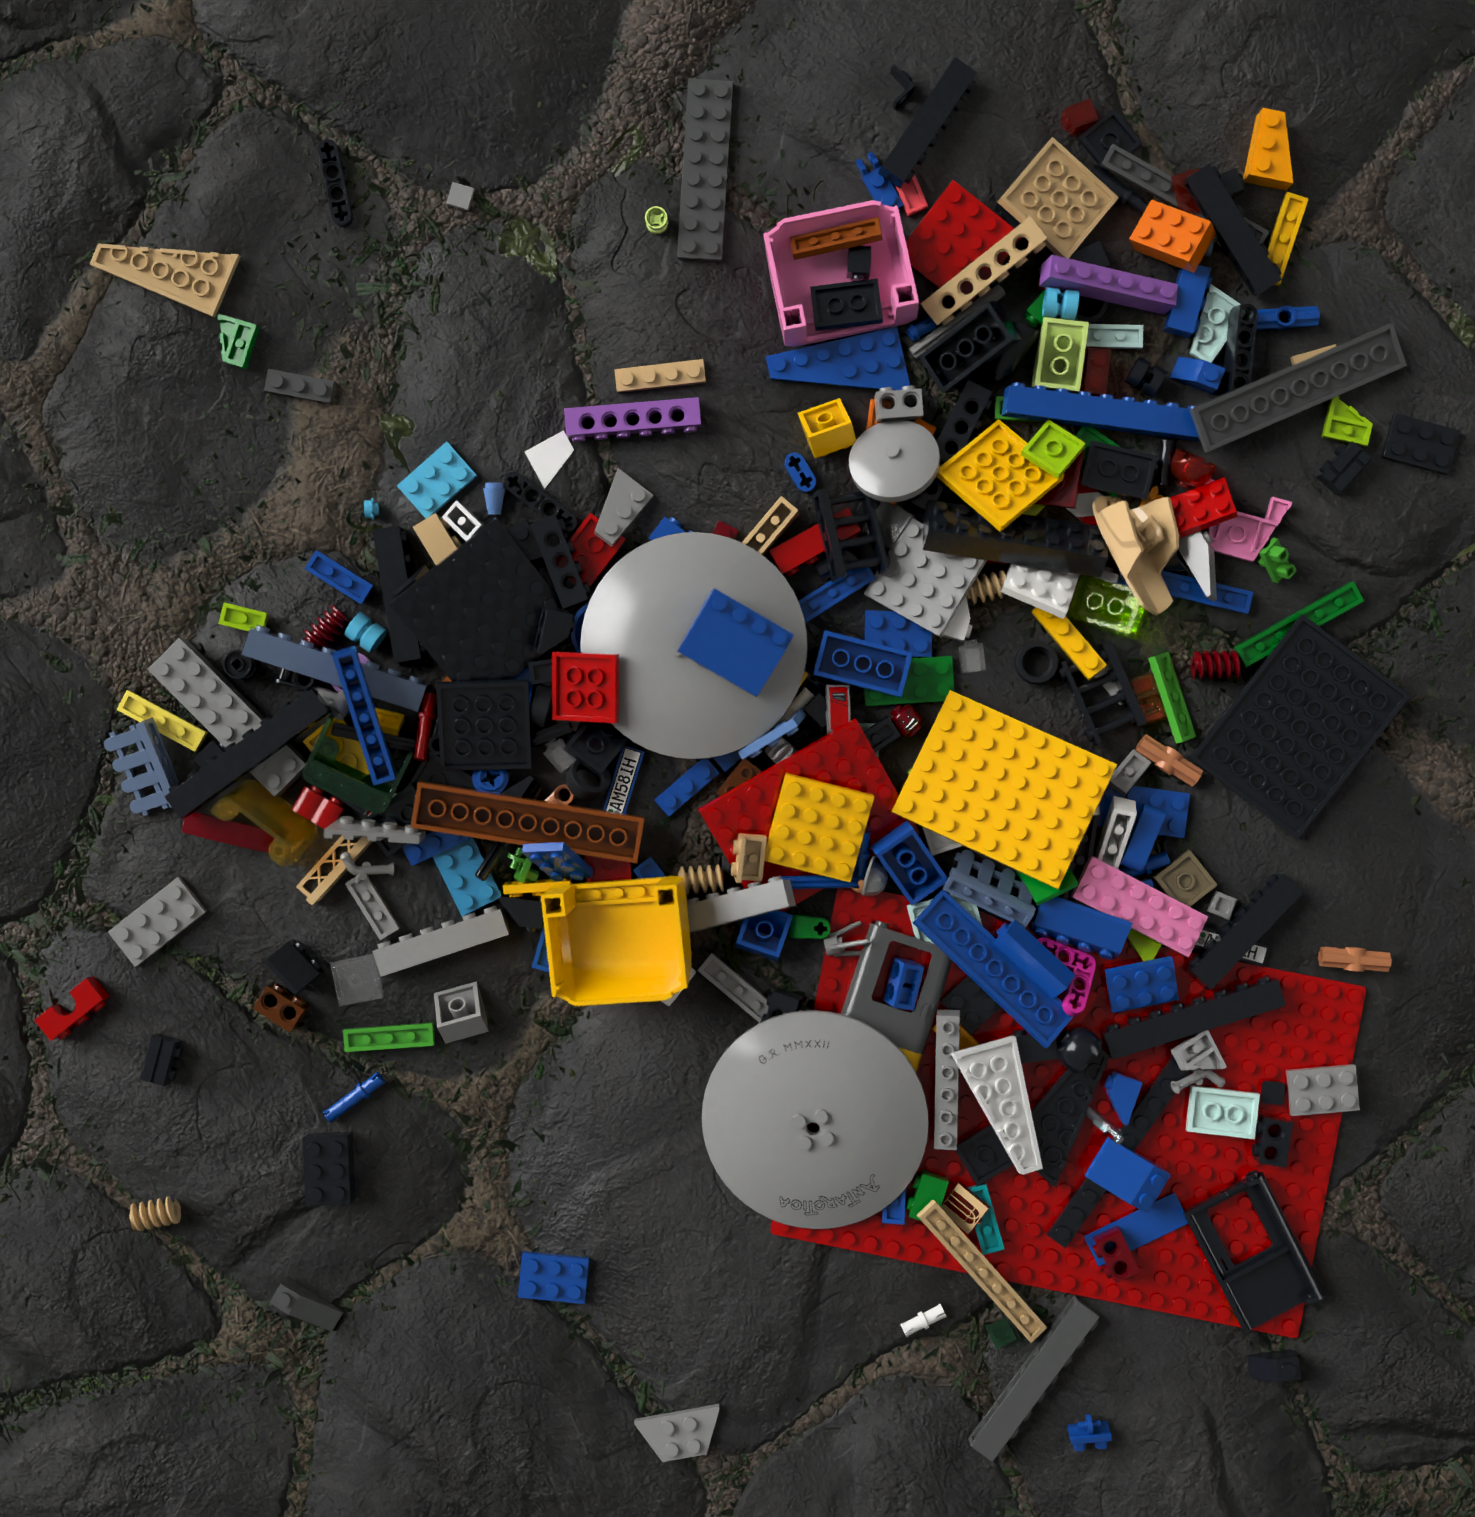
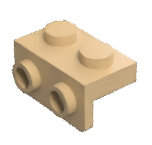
M739 833L738 840H734L733 853L736 854V862H732L731 876H734L736 883H741L742 880L762 881L766 835Z

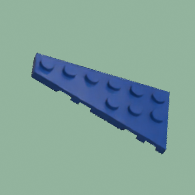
M897 326L766 356L771 380L807 382L819 385L828 384L860 389L892 387L893 390H902V387L910 386Z

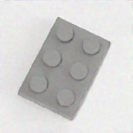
M1348 1064L1286 1070L1291 1116L1360 1110L1356 1065Z

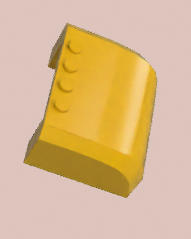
M666 876L557 885L550 887L541 895L552 997L566 1000L574 1006L662 1001L669 999L674 994L688 987L691 974V941L684 877Z

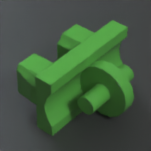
M1272 538L1269 546L1259 552L1260 555L1257 561L1260 566L1266 567L1272 582L1278 583L1282 578L1290 579L1296 572L1294 564L1288 562L1289 553L1287 548L1282 547L1278 539Z
M518 846L515 854L509 852L507 857L512 859L510 868L516 870L513 877L521 883H524V881L535 883L539 876V871L530 868L532 862L527 856L522 854V848Z

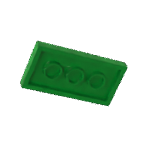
M952 656L912 658L902 697L898 698L864 689L865 706L944 702L949 691L954 692Z

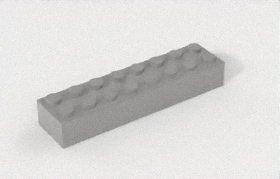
M178 638L147 669L224 747L233 742L237 744L243 740L242 735L250 729L255 731L262 726L260 722L265 717L187 639ZM289 743L250 773L275 797L281 796L312 764Z

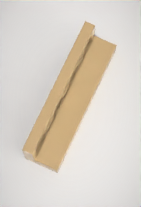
M342 835L296 888L308 897L306 901L312 906L318 904L347 871L343 861L336 859V849L339 846H347L350 857L355 862L373 841H367L366 836H362L357 843H351V840L348 839L347 843H342L345 840L344 835ZM333 862V870L327 876H321V866L324 863ZM309 879H318V886L312 893L304 887Z

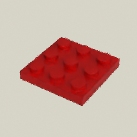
M552 652V720L618 723L619 654Z

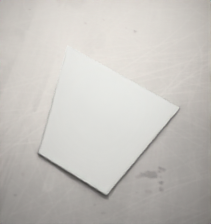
M563 430L525 451L544 489L574 449Z

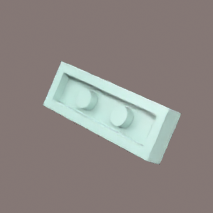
M1089 324L1086 348L1142 349L1143 325Z

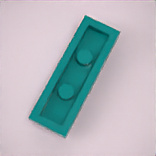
M986 1183L964 1188L988 1208L974 1226L982 1254L986 1255L1004 1250ZM968 1202L969 1209L973 1210L974 1206ZM975 1208V1210L972 1212L974 1213L976 1218L979 1215V1212Z

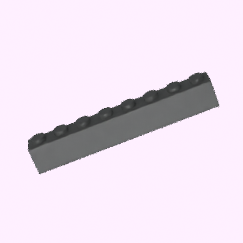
M1074 1295L970 1435L968 1439L971 1447L992 1462L996 1457L999 1458L1003 1454L1005 1444L1009 1439L1012 1440L1017 1435L1019 1425L1022 1421L1028 1420L1033 1406L1043 1400L1045 1396L1044 1391L1049 1385H1053L1059 1376L1058 1372L1062 1367H1066L1070 1363L1071 1355L1075 1349L1082 1347L1087 1333L1093 1331L1098 1325L1099 1315L1096 1310Z

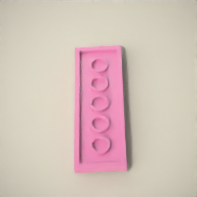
M1089 856L1077 881L1079 886L1073 889L1070 896L1097 911L1132 922L1131 929L1186 957L1190 956L1208 919V916L1093 856Z

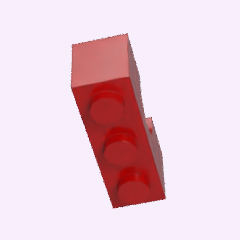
M94 976L86 978L69 992L75 1000V1009L72 1013L66 1012L60 1004H56L34 1020L50 1041L58 1038L60 1041L71 1033L70 1029L75 1024L77 1026L82 1025L89 1019L87 1015L90 1012L94 1011L96 1013L106 1005L104 1001L110 996Z

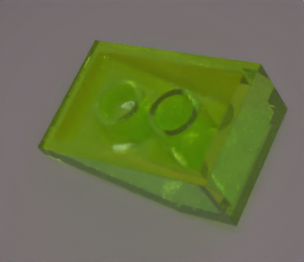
M1081 575L1067 617L1109 633L1136 640L1147 610L1140 605L1130 587Z

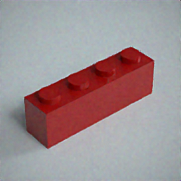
M847 507L834 514L833 517L841 518L853 515ZM819 524L769 550L771 558L783 576L787 574L790 577L800 571L798 567L805 563L807 566L819 561L818 556L825 553ZM858 524L838 527L836 530L838 538L841 540L856 538L861 532Z

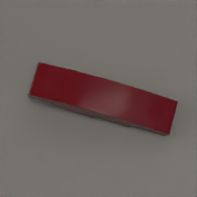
M194 812L188 818H184L181 829L183 833L271 854L274 852L278 832L274 830L255 827L254 825Z

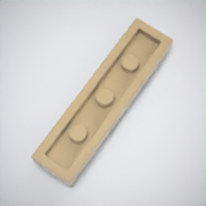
M703 359L614 369L617 393L706 383Z

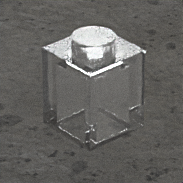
M977 640L963 641L964 645L958 647L961 674L985 671L983 643L977 644Z
M561 738L559 740L552 739L545 746L547 750L543 754L560 773H564L572 766L576 759L564 751V747L567 744Z

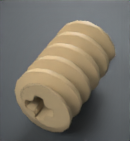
M1000 570L998 577L994 572H990L989 579L985 573L981 574L980 580L977 577L966 595L967 603L968 599H971L976 604L977 597H980L982 602H985L986 595H989L993 601L996 593L1000 599H1003L1004 593L1001 592L1007 576L1005 572Z
M719 864L716 865L714 871H712L710 865H707L705 872L701 865L698 866L697 872H694L693 867L689 866L687 873L683 866L680 867L678 876L684 877L686 894L690 893L691 888H693L695 894H698L700 887H702L704 894L708 892L709 887H711L713 893H716L718 886H720L722 893L724 892L723 871Z
M167 1196L164 1204L163 1200L158 1198L157 1205L154 1204L153 1200H149L148 1207L142 1201L139 1204V1209L135 1203H132L129 1215L131 1227L134 1231H143L145 1228L152 1229L154 1226L159 1228L162 1225L169 1226L171 1223H180L181 1209L178 1200L175 1199L172 1202L171 1197Z

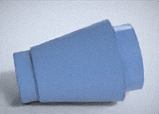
M485 482L483 491L488 514H501L506 489L503 488L502 482Z

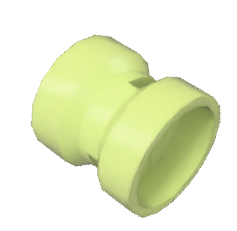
M658 206L647 210L645 221L648 230L653 234L665 232L668 227L666 211Z

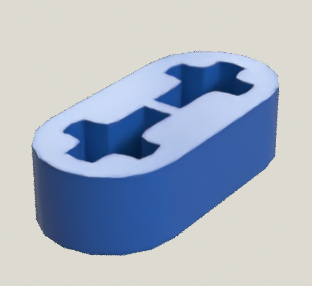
M796 452L788 454L785 458L784 466L797 489L803 493L811 492L816 486V478L805 459ZM791 458L800 460L798 466L801 471L797 472L794 466L789 467ZM802 473L806 479L811 478L812 480L809 488L800 485L802 483V478L800 477Z

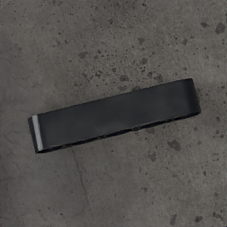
M1252 304L1237 305L1230 310L1224 368L1226 369L1223 374L1221 396L1236 390L1234 386L1236 378L1239 381L1238 388L1251 383L1258 317L1257 309ZM1242 310H1244L1246 313V317L1244 320L1241 317ZM1240 333L1243 334L1244 338L1242 343L1239 341ZM1238 355L1241 358L1240 366H1238L1236 363Z

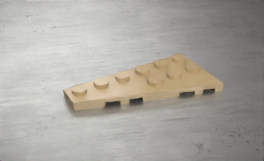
M98 244L90 265L215 318L241 256L239 254L228 255L215 252L202 253L189 250L150 249L148 247L137 248L124 245Z

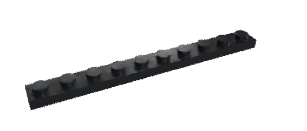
M1173 1054L1133 1109L1128 1126L1123 1124L1120 1131L1118 1130L1113 1138L1116 1142L1133 1151L1138 1147L1174 1096L1175 1092L1171 1088V1082L1179 1081L1187 1077L1191 1070L1181 1071ZM1085 1177L1046 1232L1047 1236L1066 1248L1102 1198L1106 1189Z

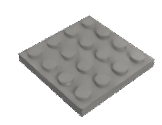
M909 517L888 552L890 556L889 569L882 574H878V571L876 572V579L870 582L864 595L941 638L987 560L924 551L923 524Z

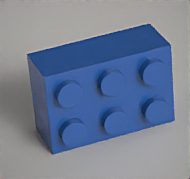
M905 821L870 846L912 906L945 884L948 879L908 821Z

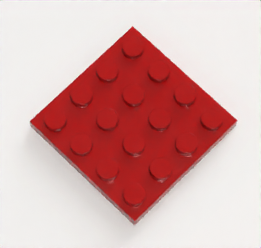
M952 180L906 240L910 264L941 288L1015 228ZM1023 237L1019 238V239L1016 241V246L1018 245V243L1021 241V239H1022ZM1001 252L997 257L998 263L1002 265L1009 254ZM987 266L982 267L979 271V276L983 280L989 279L992 275L991 269ZM970 281L963 282L961 291L966 295L970 294L973 291V284ZM976 295L973 299H971L972 303H973V301L977 298L978 295Z

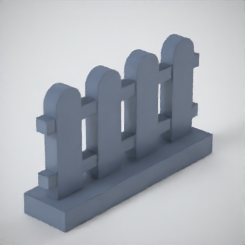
M152 717L130 725V730L118 734L117 731L110 732V738L104 741V747L108 751H117L119 758L113 761V769L117 772L125 771L128 778L121 783L122 790L126 793L134 792L136 800L130 803V810L133 813L142 812L143 816L150 814L149 809L161 805L163 809L171 808V805L164 796L170 793L168 789L178 783L179 779L154 718ZM136 743L139 751L126 755L123 747ZM145 764L148 772L135 776L132 768ZM153 785L156 793L143 796L141 789Z
M965 849L961 854L957 852L954 860L958 861L956 869L952 867L943 890L1010 922L1016 920L1026 928L1035 914L1036 908L1031 904L1032 896L1023 882L1015 880L1014 871L1006 868L1000 873L994 870L995 864L989 859H984L982 863L974 860L975 855L972 851ZM971 868L978 870L976 878L969 875ZM991 878L999 880L997 888L990 885ZM1012 887L1019 890L1017 897L1010 894Z

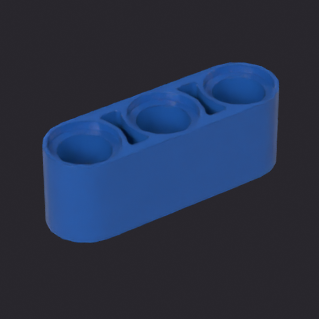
M1145 803L1142 805L1130 832L1120 862L1121 865L1138 872L1143 870L1165 819L1166 812Z

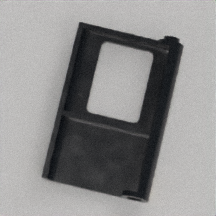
M1257 1170L1250 1171L1245 1175L1244 1179L1184 1211V1216L1245 1336L1253 1328L1302 1302L1304 1304H1313L1325 1296L1263 1172H1258ZM1245 1191L1271 1241V1245L1240 1263L1233 1264L1207 1211L1226 1199Z

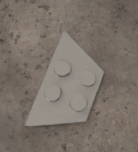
M715 1404L637 1418L634 1420V1424L662 1462L706 1455L720 1406Z

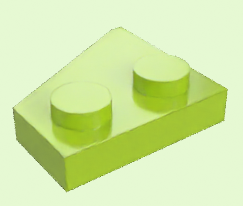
M1336 396L1329 401L1321 437L1345 443L1352 441L1358 446L1366 447L1369 443L1373 423L1360 416L1357 410L1352 406L1346 405L1339 399V396Z

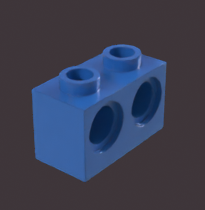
M893 957L883 1001L894 1008L914 1011L924 966L914 960Z

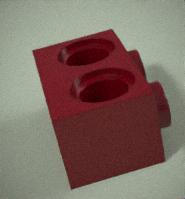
M1117 1226L1093 1237L1096 1244L1092 1247L1098 1259L1103 1258L1105 1265L1102 1268L1108 1279L1112 1277L1117 1284L1140 1273L1130 1249ZM1107 1242H1115V1245L1112 1249H1104V1246ZM1117 1262H1125L1122 1269H1114Z

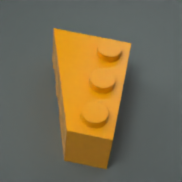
M1262 108L1257 114L1243 177L1245 183L1285 191L1293 184L1285 112Z

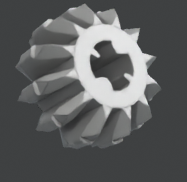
M782 736L779 737L780 741L772 747L767 746L765 749L768 757L776 764L798 752Z

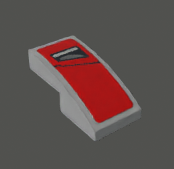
M826 685L827 734L851 721L849 685Z

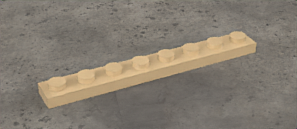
M934 1200L917 1214L919 1219L1030 1343L1047 1328Z

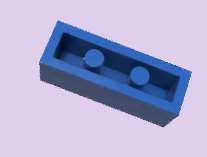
M1198 265L1194 273L1182 268L1179 269L1176 284H1178L1176 306L1168 311L1163 332L1189 338L1194 332L1197 333L1201 321L1198 319L1199 311H1203L1206 304V298L1203 297L1205 289H1209L1212 281V276L1209 275L1211 268Z

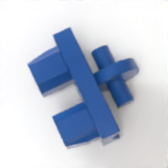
M1085 1414V1421L1067 1425L1070 1442L1075 1451H1084L1086 1443H1094L1097 1449H1106L1108 1441H1112L1108 1422L1092 1420L1090 1414Z

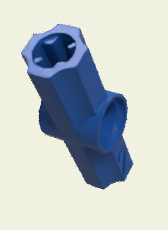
M1283 306L1275 309H1258L1256 330L1276 329L1282 331L1287 328L1317 327L1319 325L1320 311L1318 306ZM1279 314L1286 315L1287 323L1280 321Z

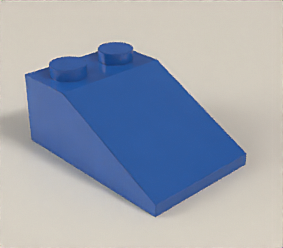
M1107 1137L1084 1176L1148 1214L1171 1174L1159 1164Z

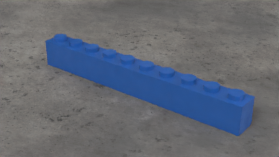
M1012 383V385H1009L1004 390L1002 416L1044 422L1049 419L1059 424L1201 442L1189 410L1196 406L1181 408L1180 404L1166 403L1165 406L1158 405V401L1145 400L1142 403L1136 402V399L1132 397H1123L1120 400L1114 399V396L1109 394H1101L1100 397L1092 396L1091 392L1086 391L1074 394L1070 393V390L1063 388L1051 391L1047 390L1048 387L1040 385L1028 388L1025 387L1024 383Z

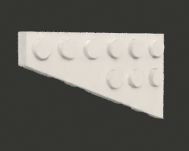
M1008 1036L951 1053L1018 1173L1024 1175L1043 1169L1016 1037Z

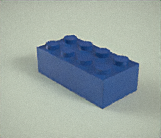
M824 630L813 675L901 698L913 653Z

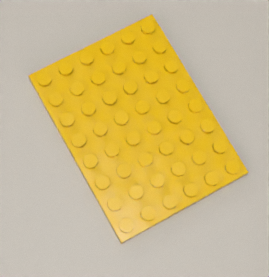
M950 690L891 812L1053 888L1059 889L1117 764Z

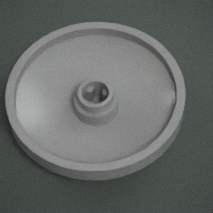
M890 420L870 427L858 437L849 455V469L857 488L865 495L884 502L904 501L917 496L934 481L940 466L939 448L933 435L923 426L906 420Z

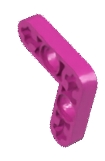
M1043 937L1037 939L1050 952L1055 949L1053 955L1058 959L1059 952H1064L1068 955L1069 961L1062 963L1075 976L1066 989L1062 1007L1069 1016L1079 1015L1086 1006L1096 968L1095 959L1087 953ZM1083 961L1086 962V969L1083 968ZM1074 980L1082 981L1084 983V990H1078L1074 986ZM1075 996H1079V997L1076 999V1003H1075V1005L1077 1006V1008H1076V1009H1073V1008H1072L1073 1005L1071 1004V1002L1074 1000Z

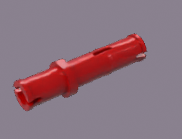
M424 693L421 712H418V718L420 719L414 755L412 759L417 761H427L432 723L436 719L434 711L437 695L432 693Z

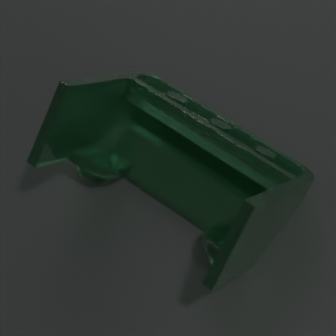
M331 714L327 718L305 764L303 778L309 784L372 813L379 814L384 812L414 752L409 751L400 770L394 768L396 779L373 785L371 776L335 760L339 753V745L334 739L326 736L336 715Z

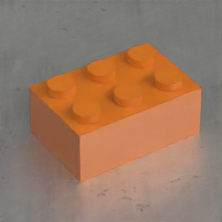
M1151 200L1129 240L1135 251L1194 273L1216 232L1212 222Z

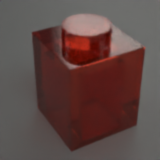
M1090 98L1066 107L1061 117V124L1064 130H1068L1070 136L1092 127L1098 121V116Z

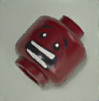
M899 704L890 712L893 716L891 721L901 737L907 735L911 737L923 726L921 724L922 716L910 704H906L903 707Z

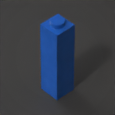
M1014 920L1009 925L1004 923L996 932L998 937L994 944L1052 998H1055L1068 988L1075 974L1020 923Z

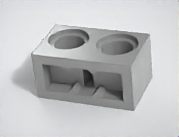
M904 386L902 390H893L892 387L880 388L874 395L876 423L890 420H921L924 416L922 388L915 389V386ZM912 398L915 401V407H907L904 399ZM882 400H890L893 403V408L885 409L882 406Z

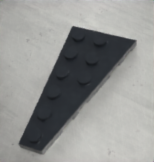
M1100 1049L1096 1057L1094 1055L1090 1057L1086 1062L1089 1066L1084 1070L1072 1073L1066 1069L1031 1109L1043 1169L1036 1170V1172L1055 1188L1085 1118L1088 1105L1092 1101L1097 1083L1100 1081L1109 1059V1055L1102 1049Z

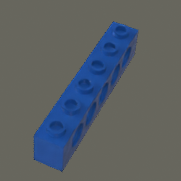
M356 646L335 651L332 657L373 785L396 779V772Z

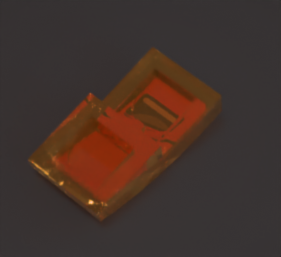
M1149 673L1131 679L1130 685L1147 721L1144 725L1166 719L1167 715L1159 698V690L1152 674Z

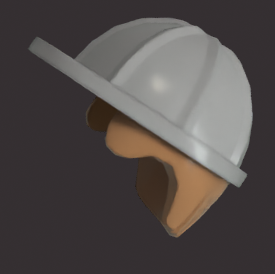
M874 855L867 862L866 876L862 878L863 880L858 881L860 888H851L864 897L875 896L882 892L888 880L885 868L876 861V856Z

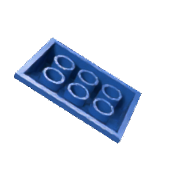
M714 588L707 595L677 652L757 697L784 655L794 634Z

